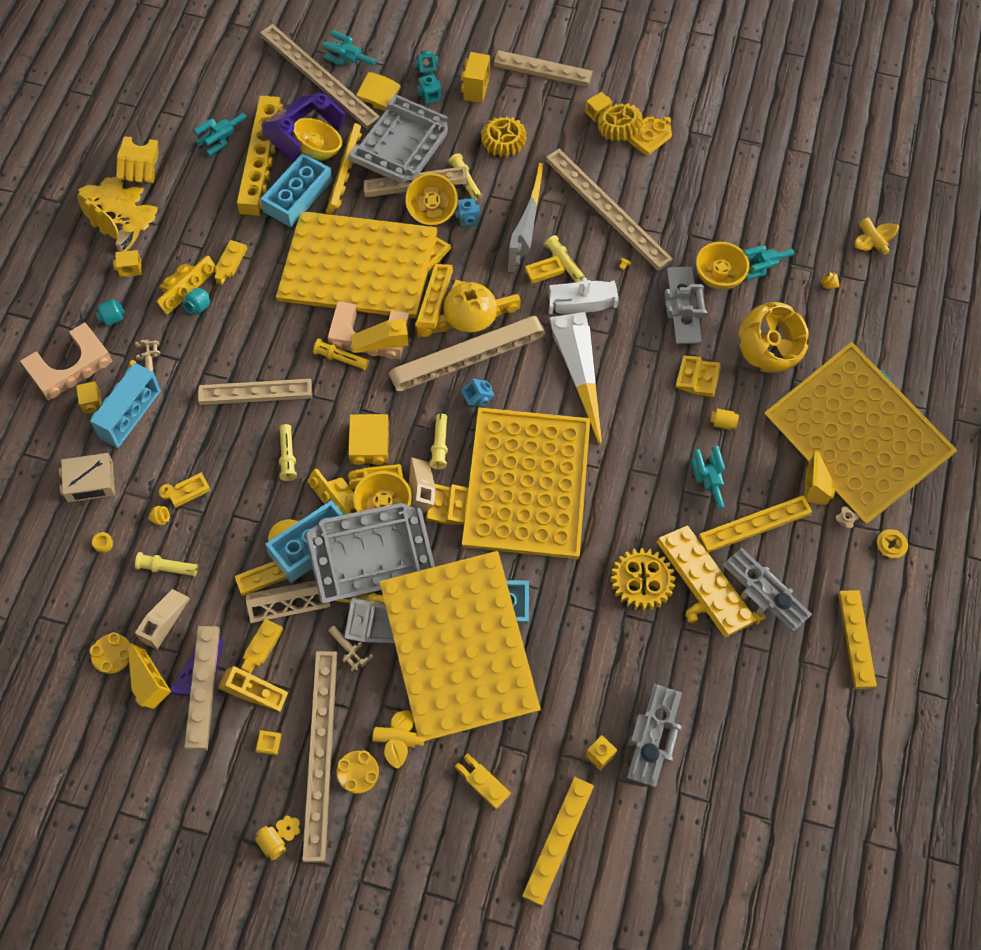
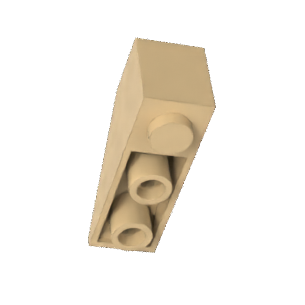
M411 458L409 487L411 489L412 501L410 507L421 508L422 514H425L434 506L435 484L429 462Z
M172 589L145 616L135 632L138 639L158 650L190 598Z

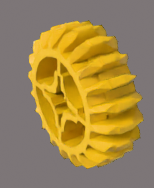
M621 103V105L609 106L598 117L599 132L606 140L611 139V141L617 140L619 142L620 140L632 139V136H637V133L641 132L643 117L639 108H635L634 105L630 106L629 103L626 105Z
M499 116V119L493 117L492 121L488 120L487 124H484L481 132V142L488 153L493 152L494 156L498 154L500 158L502 155L508 158L510 154L514 156L515 152L520 153L521 149H523L526 142V129H524L523 124H520L519 120L515 121L514 117L511 119L507 116L505 118Z

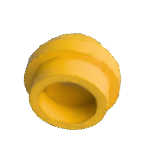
M830 271L822 277L821 284L828 290L839 288L838 275Z
M156 506L151 510L148 519L154 524L164 525L169 521L170 515L166 507Z

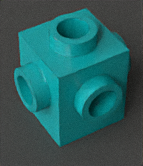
M430 50L420 51L421 54L417 55V59H415V68L419 69V72H423V75L433 74V71L437 70L436 66H439L438 56H435V53H430ZM424 59L429 61V64L426 66L423 64Z
M434 74L418 78L419 86H417V92L419 96H422L425 104L441 100L442 86Z

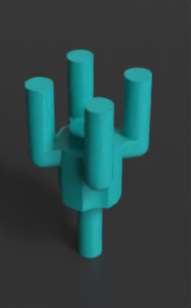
M332 30L330 36L344 43L333 42L331 44L326 41L323 42V48L338 53L340 57L325 53V60L340 66H345L346 61L352 63L362 61L372 66L376 64L375 59L361 54L360 48L351 45L352 38Z
M242 113L231 121L223 119L217 124L214 119L207 120L193 129L194 133L199 135L210 128V132L195 141L196 144L201 146L205 143L208 146L217 140L219 143L206 151V154L211 157L227 146L228 143L225 138L234 133V126L247 119L246 115Z
M764 245L744 250L749 263L754 262L755 264L750 266L751 273H748L744 280L748 281L766 275L768 268L779 265V259L793 256L794 250L789 249L777 252V250L773 249L766 250Z
M719 446L711 448L713 454L708 456L710 465L706 466L701 451L699 449L694 450V458L690 462L697 483H704L705 490L713 493L717 509L722 510L725 508L720 492V488L724 486L721 472L725 470V465Z

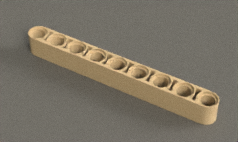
M532 316L398 366L389 372V376L396 390L403 391L543 337L545 331L538 318Z

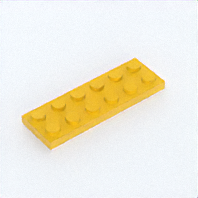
M689 526L664 535L657 540V544L725 638L754 624L757 619Z

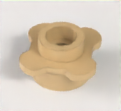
M843 507L841 509L842 512L836 516V521L843 527L852 528L854 521L858 520L859 516L850 511L848 507Z

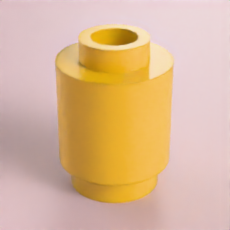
M717 408L716 412L712 411L710 422L713 423V427L731 430V428L736 429L739 414Z
M265 826L256 833L255 841L266 857L275 860L286 851L285 843L273 827L268 828Z

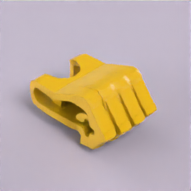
M124 136L117 155L116 178L130 182L144 183L146 181L147 183H154V166L157 162L159 151L158 140L150 139L147 145L137 146L132 142V137Z

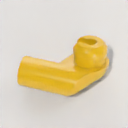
M695 603L686 611L685 617H687L689 623H694L698 620L697 615L706 611L702 604Z

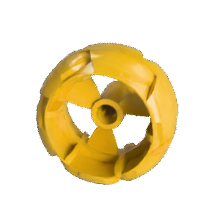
M768 302L751 310L740 324L738 331L740 350L746 361L750 365L760 368L762 372L780 373L796 366L807 352L808 345L806 343L809 336L807 325L802 316L794 312L792 307L785 303ZM763 318H766L770 330L761 334V321ZM777 324L782 329L786 340L781 339L780 333L775 330ZM777 346L783 358L775 357L767 349Z

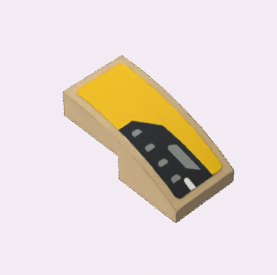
M139 229L131 233L119 230V236L116 241L118 252L128 251L140 233Z

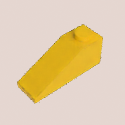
M405 318L385 321L351 335L353 353L408 346Z
M130 644L128 652L131 688L136 696L135 700L142 707L146 706L154 709L171 691L145 649Z
M235 666L225 670L218 686L219 689L235 697L278 712L281 711L288 692Z

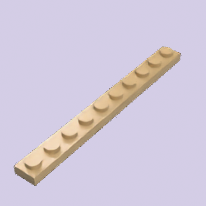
M272 24L260 32L261 37L367 130L380 119L379 115Z
M560 149L546 157V162L658 272L672 263L673 258Z
M316 651L303 863H325L337 652Z

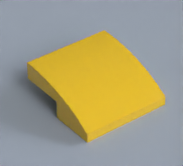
M368 72L356 96L363 102L372 103L373 108L386 111L389 101L395 94H398L401 86L387 77Z
M684 355L676 388L697 395L714 397L721 363L702 361V357Z
M435 484L434 506L426 512L425 521L464 525L469 488L453 484L450 487Z

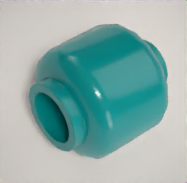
M200 288L192 289L183 297V307L190 314L198 315L210 305L209 294Z
M114 299L99 304L98 312H96L99 322H104L108 326L122 321L125 314L120 302Z

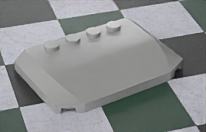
M395 94L389 101L387 110L362 143L356 145L350 152L348 160L403 184L420 174L447 136V116Z
M398 503L323 519L305 534L321 604L382 590L380 585L382 580L435 567L421 508H413L406 504Z

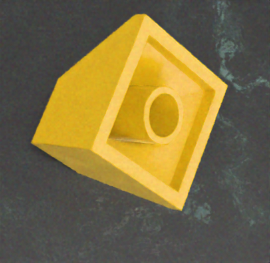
M814 451L806 467L804 497L808 503L827 505L829 500L834 497L835 488L832 487V478L819 451Z

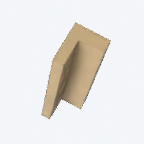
M316 580L246 594V604L251 623L330 607V602L317 604L312 601L314 595L319 594ZM295 598H302L306 601L302 607L297 608L292 605ZM276 602H282L286 605L283 611L279 612L272 609V606ZM261 606L266 610L263 615L254 616L252 607Z

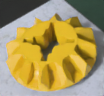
M884 530L876 540L877 550L881 551L882 556H887L890 559H899L908 550L906 537L897 530ZM896 540L894 547L889 549V543Z

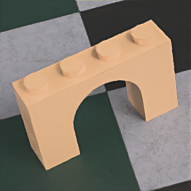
M338 301L328 335V343L330 345L334 344L338 349L353 352L351 335L356 334L353 330L357 315L356 304ZM391 310L389 320L405 318L408 331L410 323L409 313ZM403 347L360 353L371 356H383L388 359H401Z
M86 323L69 332L74 343L81 350L79 361L71 368L65 370L52 369L44 362L37 351L20 361L48 401L58 397L62 392L74 387L80 381L91 377L93 373L113 362L109 352Z

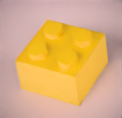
M470 52L469 59L466 58L464 68L466 70L462 71L461 81H463L461 93H463V100L483 103L489 82L490 55Z

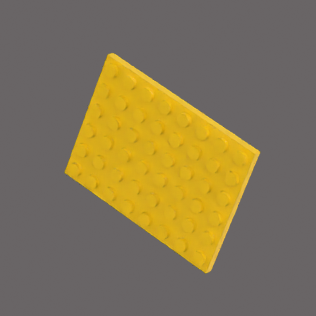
M303 211L297 222L276 299L280 302L335 309L338 301L356 304V311L390 315L391 310L409 313V318L417 319L432 250L434 249V242L437 236V227Z
M853 342L849 343L764 412L765 416L808 462L814 451H819L832 478V487L835 488V492L859 516L865 525L957 452V449Z
M478 407L462 548L579 559L590 418Z
M498 551L380 581L418 737H423L424 741L541 710Z

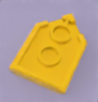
M646 117L643 120L641 132L637 133V136H632V139L626 140L644 155H650L672 137L671 117H664V119Z

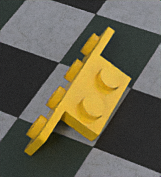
M205 256L195 266L188 264L179 266L177 271L172 276L167 277L164 283L160 285V288L165 293L156 302L165 314L168 315L183 301L184 295L192 289L198 288L215 272L216 266L209 256Z
M318 469L312 471L308 483L324 504L332 500L343 515L357 512L353 502L354 492L343 478L327 482Z

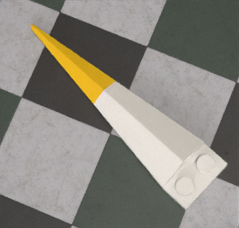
M581 312L550 317L549 321L554 340L570 372L587 416L590 418L596 439L601 444L590 327L588 326L586 313Z

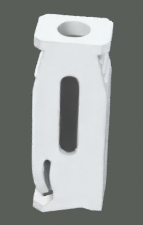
M583 278V281L578 283L549 285V314H553L554 309L555 312L560 314L595 312L610 307L617 308L619 300L615 281H590L587 278Z

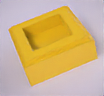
M260 730L256 753L277 756L281 733Z

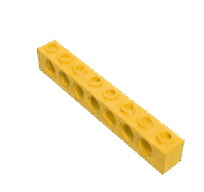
M259 97L237 200L239 214L260 216L262 209L261 198L268 191L266 184L267 181H270L269 169L273 167L272 154L276 152V146L262 134L261 129L266 120L284 108L280 97Z

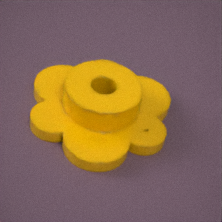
M285 816L283 820H279L276 823V828L279 830L278 835L281 838L284 837L286 841H292L295 835L300 833L298 828L300 825L299 819H291L290 816Z

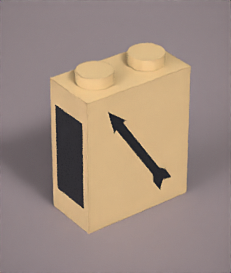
M109 453L61 460L62 467H59V475L62 479V484H60L59 488L61 496H64L67 502L115 496L113 461Z

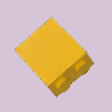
M388 414L350 415V464L382 465L388 463Z

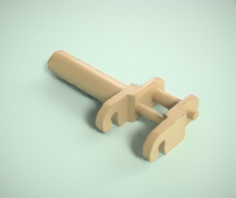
M149 339L141 340L140 344L135 342V346L138 348L146 347V352L142 353L141 357L136 355V359L139 361L145 360V368L153 371L152 357L160 355V352L157 351L159 342L149 341Z
M335 626L328 630L349 653L344 655L343 662L347 661L352 666L351 671H357L359 666L364 667L373 659L374 656L372 654L369 655V658L360 659L355 653L363 645L362 642H359L358 646H352ZM352 656L358 660L356 664L350 659Z

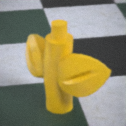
M870 218L862 220L859 226L864 234L855 239L854 246L864 251H869L874 246L878 252L882 251L884 255H887L890 252L887 241L896 235L899 225L885 223L875 228Z
M411 711L396 713L391 719V728L375 727L373 732V742H387L384 755L387 761L398 769L407 758V747L415 748V745H424L423 737H417V733L409 732L414 725Z

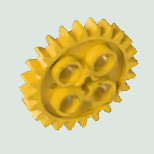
M641 548L640 553L633 549L632 555L629 552H625V558L619 557V562L614 564L615 569H612L611 574L614 576H611L610 582H614L612 589H618L615 596H622L621 603L627 600V607L634 604L635 610L641 606L642 610L645 611L646 606L653 610L654 604L661 607L662 602H667V596L671 597L673 593L671 590H674L675 584L673 582H675L676 577L671 576L674 573V569H668L671 563H664L665 556L659 559V552L652 555L651 549L644 553L643 548ZM641 564H644L643 579L644 581H646L644 585L645 595H642V578H640L642 573ZM628 568H635L637 572H630ZM648 568H654L657 572L652 573ZM635 586L638 590L632 591L629 587ZM654 586L658 591H652L649 587Z

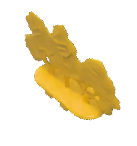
M116 177L105 178L100 186L86 185L78 189L79 193L77 196L78 203L83 213L90 219L91 225L93 227L98 226L102 234H109L114 239H117L119 236L115 223L123 224L122 230L124 232L131 233L138 229L146 230L149 227V223L154 221L158 207L150 205L136 206L135 203L140 201L141 196L139 194L142 193L144 188L131 187L122 189L124 182ZM106 212L115 213V219L112 220V218L108 214H106ZM121 218H129V220H127V221L118 220V219H121Z

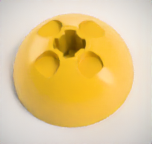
M302 118L294 123L295 129L292 137L301 144L300 154L304 153L317 161H324L333 157L340 150L342 139L339 133L327 123L313 118Z
M426 173L418 176L411 182L406 192V206L409 213L415 220L425 225L444 223L453 215L457 207L458 197L453 183L438 173Z
M713 242L703 247L698 253L696 269L700 279L710 288L729 290L738 286L746 278L749 271V260L744 251L736 245L728 242Z
M465 282L455 286L448 293L444 301L443 313L447 322L455 329L463 332H477L487 328L495 320L497 303L491 291L485 286L475 282Z
M377 471L365 476L356 486L353 495L354 507L357 512L398 503L411 506L412 501L411 489L408 483L400 475L390 471Z

